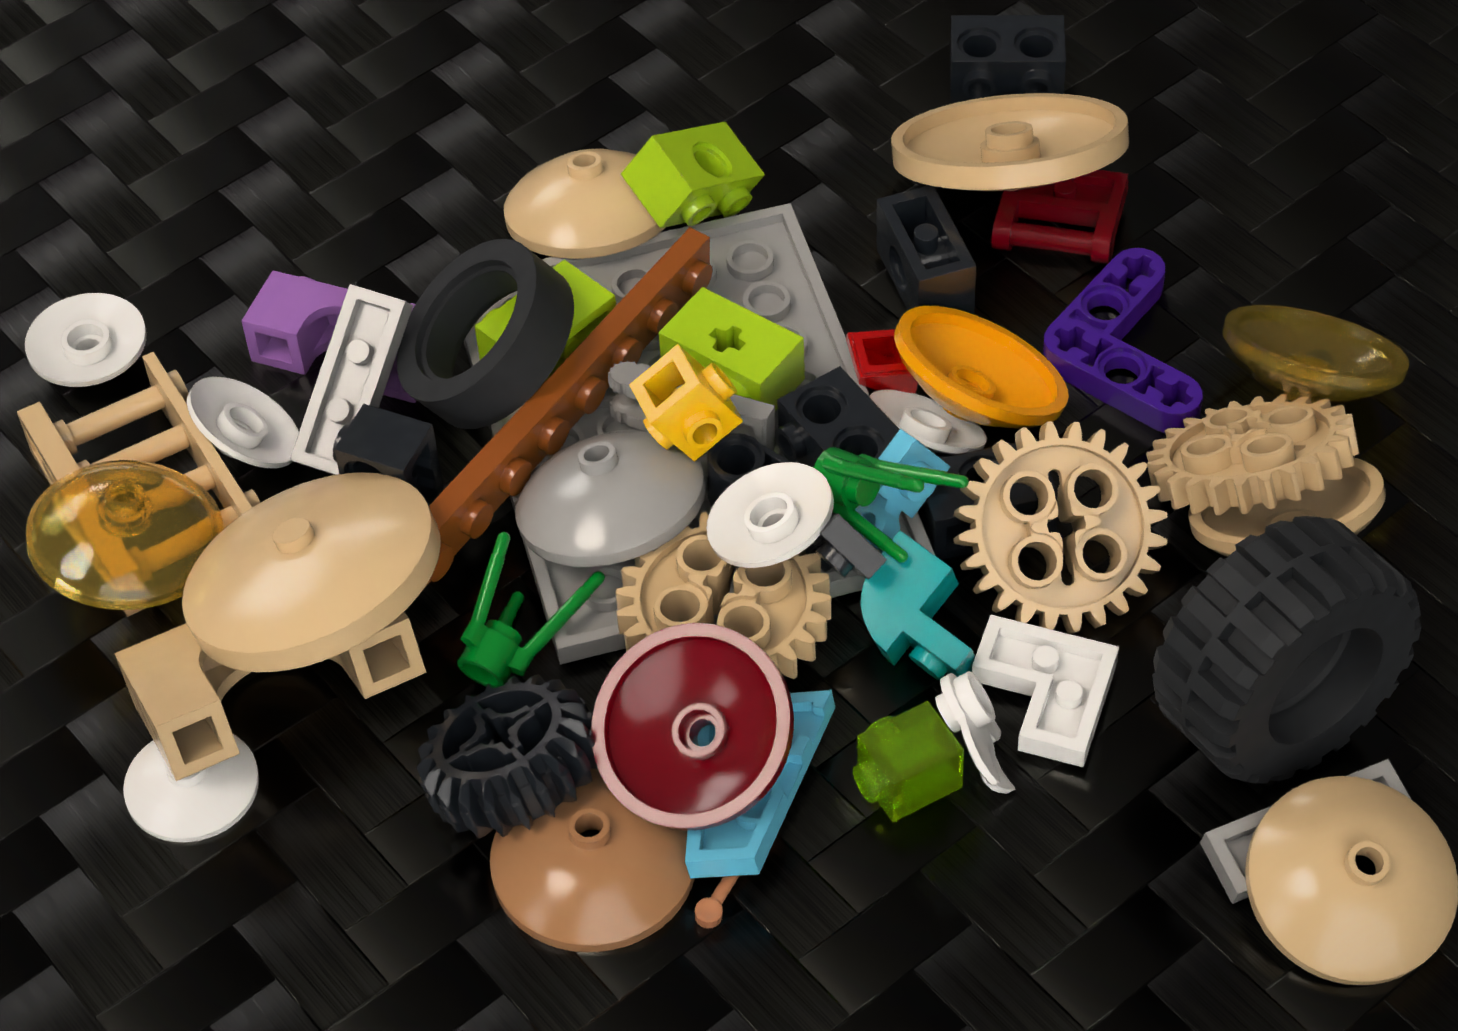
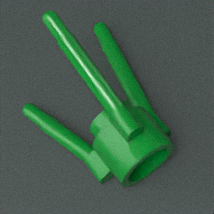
M831 447L822 452L813 467L823 474L832 489L834 497L832 512L839 514L856 531L900 563L907 561L908 553L856 512V508L871 504L879 492L880 485L919 493L924 490V483L956 488H965L969 484L968 478L964 475L883 461L866 454L858 456L837 447Z
M507 532L499 533L489 559L472 618L460 638L466 644V647L457 661V666L466 676L487 687L488 683L495 688L505 685L511 673L524 676L533 658L591 597L593 592L604 582L605 575L600 571L593 573L523 648L519 647L522 637L511 625L524 601V595L521 592L517 591L512 594L498 621L488 620L486 623L510 542V535Z

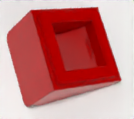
M895 329L847 333L846 341L860 385L877 391L898 390L916 394L918 382L906 369L900 358L894 340Z

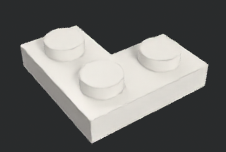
M990 615L972 664V673L981 684L1032 696L1019 733L1018 751L1084 767L1118 662L1119 646Z

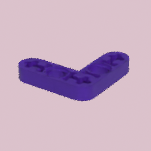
M1130 248L1117 254L1047 328L1044 333L1043 355L1058 370L1065 382L1149 427L1165 433V430L1168 428H1184L1183 419L1185 418L1200 419L1203 399L1202 389L1199 383L1190 376L1121 341L1159 300L1163 293L1165 263L1161 256L1145 248ZM1127 278L1133 280L1129 285V293L1126 291ZM1098 306H1109L1117 310L1120 315L1110 320H1101L1093 317L1089 310ZM1114 369H1127L1136 374L1138 378L1133 382L1121 384L1111 381L1105 374Z

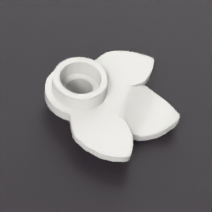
M970 671L958 677L953 673L942 677L940 685L943 693L935 697L937 707L944 721L954 733L962 731L963 739L976 768L980 772L982 781L991 790L998 793L1007 794L1016 790L1015 786L1001 769L995 756L993 743L1001 737V730L995 722L994 708L982 684Z

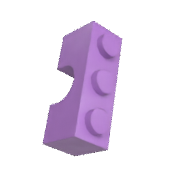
M273 270L241 320L251 361L306 375L313 361L328 349L348 289L318 282L309 277H298ZM396 355L383 395L415 403L417 400L411 397L400 383Z

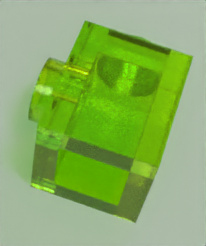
M928 701L896 717H883L871 724L865 732L857 735L858 765L853 767L856 784L869 803L872 804L878 801L892 822L957 791L963 786L964 749Z

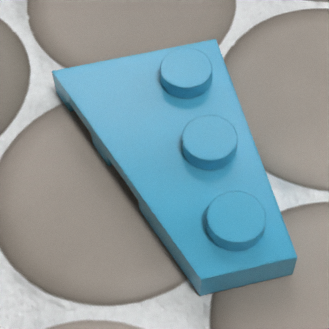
M832 690L790 693L794 714V731L791 749L780 776L768 793L754 807L736 819L708 829L688 830L685 864L690 879L757 875L760 873L835 710ZM707 725L700 730L697 738L699 746H706L712 742L715 737L714 725Z

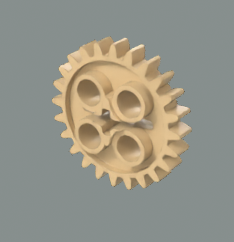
M1281 394L1272 402H1264L1261 396H1257L1249 405L1241 406L1236 401H1231L1227 408L1219 410L1205 409L1206 417L1202 419H1183L1184 428H1168L1165 430L1166 439L1154 440L1152 442L1154 450L1147 452L1148 463L1146 464L1151 486L1160 487L1161 491L1158 493L1159 501L1171 500L1173 509L1176 510L1190 505L1191 513L1197 514L1208 507H1214L1215 515H1222L1230 507L1239 506L1240 512L1246 514L1252 509L1254 504L1263 503L1265 507L1273 509L1279 500L1287 498L1294 501L1302 500L1300 491L1304 489L1313 491L1324 490L1323 480L1341 479L1343 477L1341 469L1354 466L1353 456L1359 454L1352 414H1346L1343 405L1331 407L1330 399L1327 398L1311 403L1310 395H1304L1293 402H1288L1287 394Z
M1047 421L1040 428L1039 441L1035 440L1032 433L1026 427L1021 428L1015 433L1017 451L1001 439L992 446L994 455L999 463L998 465L984 458L979 459L973 465L984 482L969 481L967 487L960 488L966 496L974 500V504L959 507L954 511V517L970 523V530L959 534L953 539L954 544L973 547L974 555L960 564L961 569L972 570L980 568L984 574L973 588V591L977 594L993 587L998 592L992 611L997 613L1012 603L1017 606L1015 621L1027 623L1034 614H1038L1039 626L1053 630L1057 624L1058 617H1061L1067 633L1074 634L1080 631L1083 613L1089 623L1094 628L1106 624L1104 605L1118 616L1129 611L1127 600L1122 592L1136 597L1147 593V587L1137 575L1138 573L1154 574L1160 571L1161 566L1149 557L1147 552L1148 550L1158 549L1167 545L1166 538L1151 533V525L1167 518V512L1148 509L1146 501L1154 497L1161 490L1159 486L1140 487L1137 479L1147 468L1145 462L1138 463L1130 468H1127L1122 463L1129 445L1123 443L1110 452L1104 450L1106 431L1103 429L1095 432L1087 442L1082 441L1079 422L1070 424L1063 438H1059L1054 423ZM1049 471H1055L1059 476L1058 504L1055 499L1052 483L1048 478ZM1077 477H1089L1099 485L1101 502L1098 508H1088L1078 501L1074 492V484ZM1013 484H1026L1036 492L1038 508L1034 515H1024L1012 506L1010 489ZM1056 517H1059L1061 523H1071L1073 533L1063 538V541L1060 533H1049L1047 523ZM1088 540L1098 541L1108 550L1110 565L1105 573H1096L1085 564L1083 548ZM1023 547L1034 548L1044 556L1047 567L1042 580H1031L1020 571L1018 556ZM1064 554L1068 570L1072 575L1071 585H1065L1062 582L1061 571L1063 569Z
M701 512L699 527L691 529L687 526L669 542L647 554L634 558L635 567L628 566L622 568L623 587L616 589L618 610L616 612L619 634L625 637L626 652L640 640L659 630L687 623L714 624V615H718L717 625L729 628L748 637L772 658L783 675L795 679L798 677L797 658L813 662L816 659L815 642H823L827 639V620H830L832 617L829 574L821 573V557L817 553L806 555V549H804L794 557L771 566L759 568L739 567L738 570L736 568L733 575L734 593H729L731 586L730 576L735 566L722 560L711 547L706 529L709 516L707 512Z

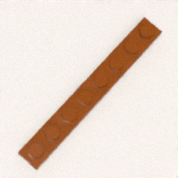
M689 227L541 385L533 396L526 401L429 505L439 528L441 547L435 570L426 586L431 581H439L447 573L457 552L470 538L476 539L485 532L492 520L493 513L509 496H516L522 491L530 479L532 471L547 454L553 455L560 450L568 437L569 430L585 413L591 414L599 407L606 390L610 387L608 383L610 368L614 367V364H619L620 361H635L637 364L642 351L656 335H659L658 332L702 287L707 288L713 273V267L710 265L709 236Z

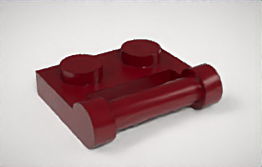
M1096 170L1058 183L1014 191H1003L993 225L992 248L1011 251L1013 246L1080 254L1091 256V262L1108 264L1112 259L1115 237L1128 192V173ZM1018 218L1094 227L1095 231L1087 232L1020 223L1017 221Z

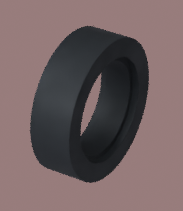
M490 240L467 250L448 264L423 292L410 314L397 353V372L402 387L415 400L457 428L478 429L504 419L533 396L548 378L561 357L570 335L574 316V299L569 283L555 269L515 240ZM517 291L513 313L498 341L479 362L465 372L453 377L457 355L471 328L491 306L507 295Z

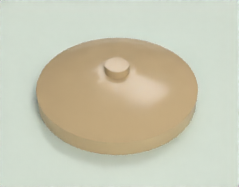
M1026 93L972 99L929 110L901 124L891 137L893 165L902 176L912 181L935 187L972 191H1014L1034 188L1094 172L1119 159L1129 147L1128 118L1122 109L1112 103L1079 95Z
M364 472L346 473L323 477L294 486L266 499L242 514L220 532L205 548L192 567L185 583L182 608L186 623L201 649L211 659L229 668L249 672H277L322 662L356 647L383 630L398 618L419 596L432 576L439 558L441 540L438 525L422 494L411 484L389 475Z

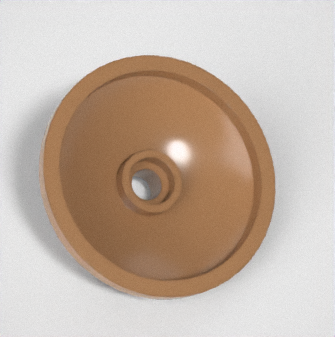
M590 769L593 780L591 783L576 787L577 801L562 802L555 808V817L543 815L535 819L530 830L523 824L514 826L505 837H502L496 831L490 853V869L494 890L500 905L508 917L522 931L534 939L568 951H610L629 946L649 937L668 923L680 910L692 889L695 879H690L685 864L688 830H676L658 826L629 811L610 792L598 769ZM588 830L600 831L597 835L592 837H584L580 835L582 832Z

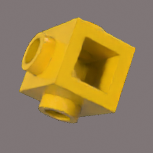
M679 344L674 346L629 384L646 416L643 419V423L652 437L666 450L675 445L694 462L743 422L730 399L737 393V390L727 375L713 362L706 368L703 367Z

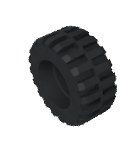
M1314 516L1294 517L1292 522L1280 520L1266 526L1265 533L1260 536L1249 535L1235 545L1236 551L1226 559L1221 557L1217 559L1206 570L1208 575L1197 587L1192 585L1181 600L1183 607L1177 616L1170 617L1163 630L1165 642L1164 645L1156 649L1153 661L1155 673L1152 674L1155 698L1159 702V708L1218 769L1232 779L1267 784L1269 780L1282 781L1292 778L1296 770H1309L1321 763L1324 755L1331 750L1337 752L1350 741L1349 736L1361 725L1365 727L1377 714L1375 709L1384 698H1390L1399 685L1397 680L1399 674L1403 669H1408L1414 656L1412 643L1419 640L1421 631L1419 617L1421 612L1417 594L1412 588L1411 582L1343 523L1332 518Z

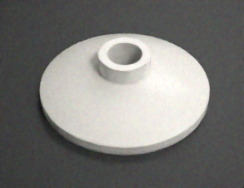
M105 293L79 294L54 303L37 316L27 332L25 352L33 370L51 383L68 387L96 385L119 376L136 362L146 343V327L138 309L121 297Z
M207 377L193 385L187 396L189 414L201 433L221 453L230 458L262 468H281L293 462L290 460L299 431L287 412L273 399L246 383L225 377Z
M878 390L870 395L874 403L899 429H902L918 440L934 454L958 455L982 450L985 447L987 436L977 423L952 416L931 398L898 390Z
M776 463L751 471L732 483L713 505L706 527L709 543L722 560L738 567L759 568L788 560L810 546L820 536L819 533L829 522L834 507L832 489L822 473L811 466L801 463Z
M233 734L240 754L176 781L154 740L151 741L133 759L125 776L123 790L129 814L142 830L156 838L170 842L201 841L226 831L246 814L257 794L259 771L250 748L244 741Z

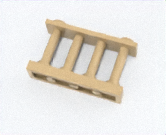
M154 352L142 356L151 387L68 424H65L62 419L52 423L40 401L17 411L31 453L127 617L151 606L143 584L144 580L152 577L151 570L211 543L229 524L261 503L252 489L244 493L242 492L213 444L193 422L187 408V396L189 393L177 370L167 373ZM160 409L163 410L173 426L166 431L92 464H89L86 459L76 463L72 456L78 453L77 446ZM184 449L188 450L198 468L117 505H114L111 500L100 504L96 497L102 493V486ZM210 489L213 490L224 509L140 548L136 542L125 546L121 537L127 535L125 528Z

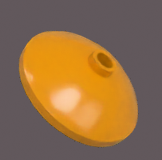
M919 306L906 311L895 328V344L906 369L935 402L956 418L985 426L1017 429L1026 427L1028 429L1042 426L1047 421L1053 422L1057 420L1068 402L1069 394L1066 383L1053 364L1025 340L987 319L948 307Z

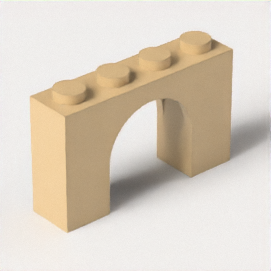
M405 612L368 640L348 651L329 658L344 668L365 699L427 673L410 620ZM187 623L114 653L133 703L176 781L240 754L221 701L235 683L251 672L229 668L211 659L201 649Z

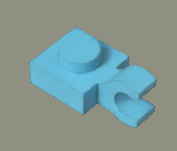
M902 429L897 432L878 458L883 461L945 472L950 468L947 463ZM924 483V490L919 493L880 485L879 492L873 502L865 507L858 506L856 512L893 539L900 530L899 515L901 511L913 518L937 485ZM865 538L873 547H875V548H876L877 550H879L881 553L883 552V551H882L881 549H879L876 545H874L871 541H869L867 538Z

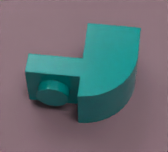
M899 530L892 540L908 553L907 561L904 563L897 562L883 551L881 554L887 560L870 579L865 578L863 583L861 610L871 637L882 655L894 666L906 650L912 646L914 649L909 655L910 659L937 680H940L946 673H953L958 677L968 671L972 672V664L975 659L972 649L932 620V617L958 586L953 569Z

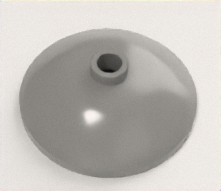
M647 431L609 432L578 441L546 460L523 487L516 503L515 518L524 543L535 554L548 561L576 567L611 565L647 554L669 542L683 531L695 518L703 504L706 494V480L699 459L694 462L675 445L666 450Z

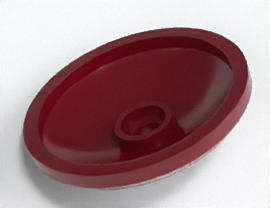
M687 623L671 626L640 640L610 670L601 686L594 706L591 731L594 735L595 745L592 748L604 783L616 799L629 811L655 825L669 829L701 830L716 827L736 819L754 807L768 793L780 776L791 749L794 731L791 695L780 669L772 658L752 640L739 632L707 623ZM707 725H714L715 737L712 742L706 746H699L697 738L700 730Z

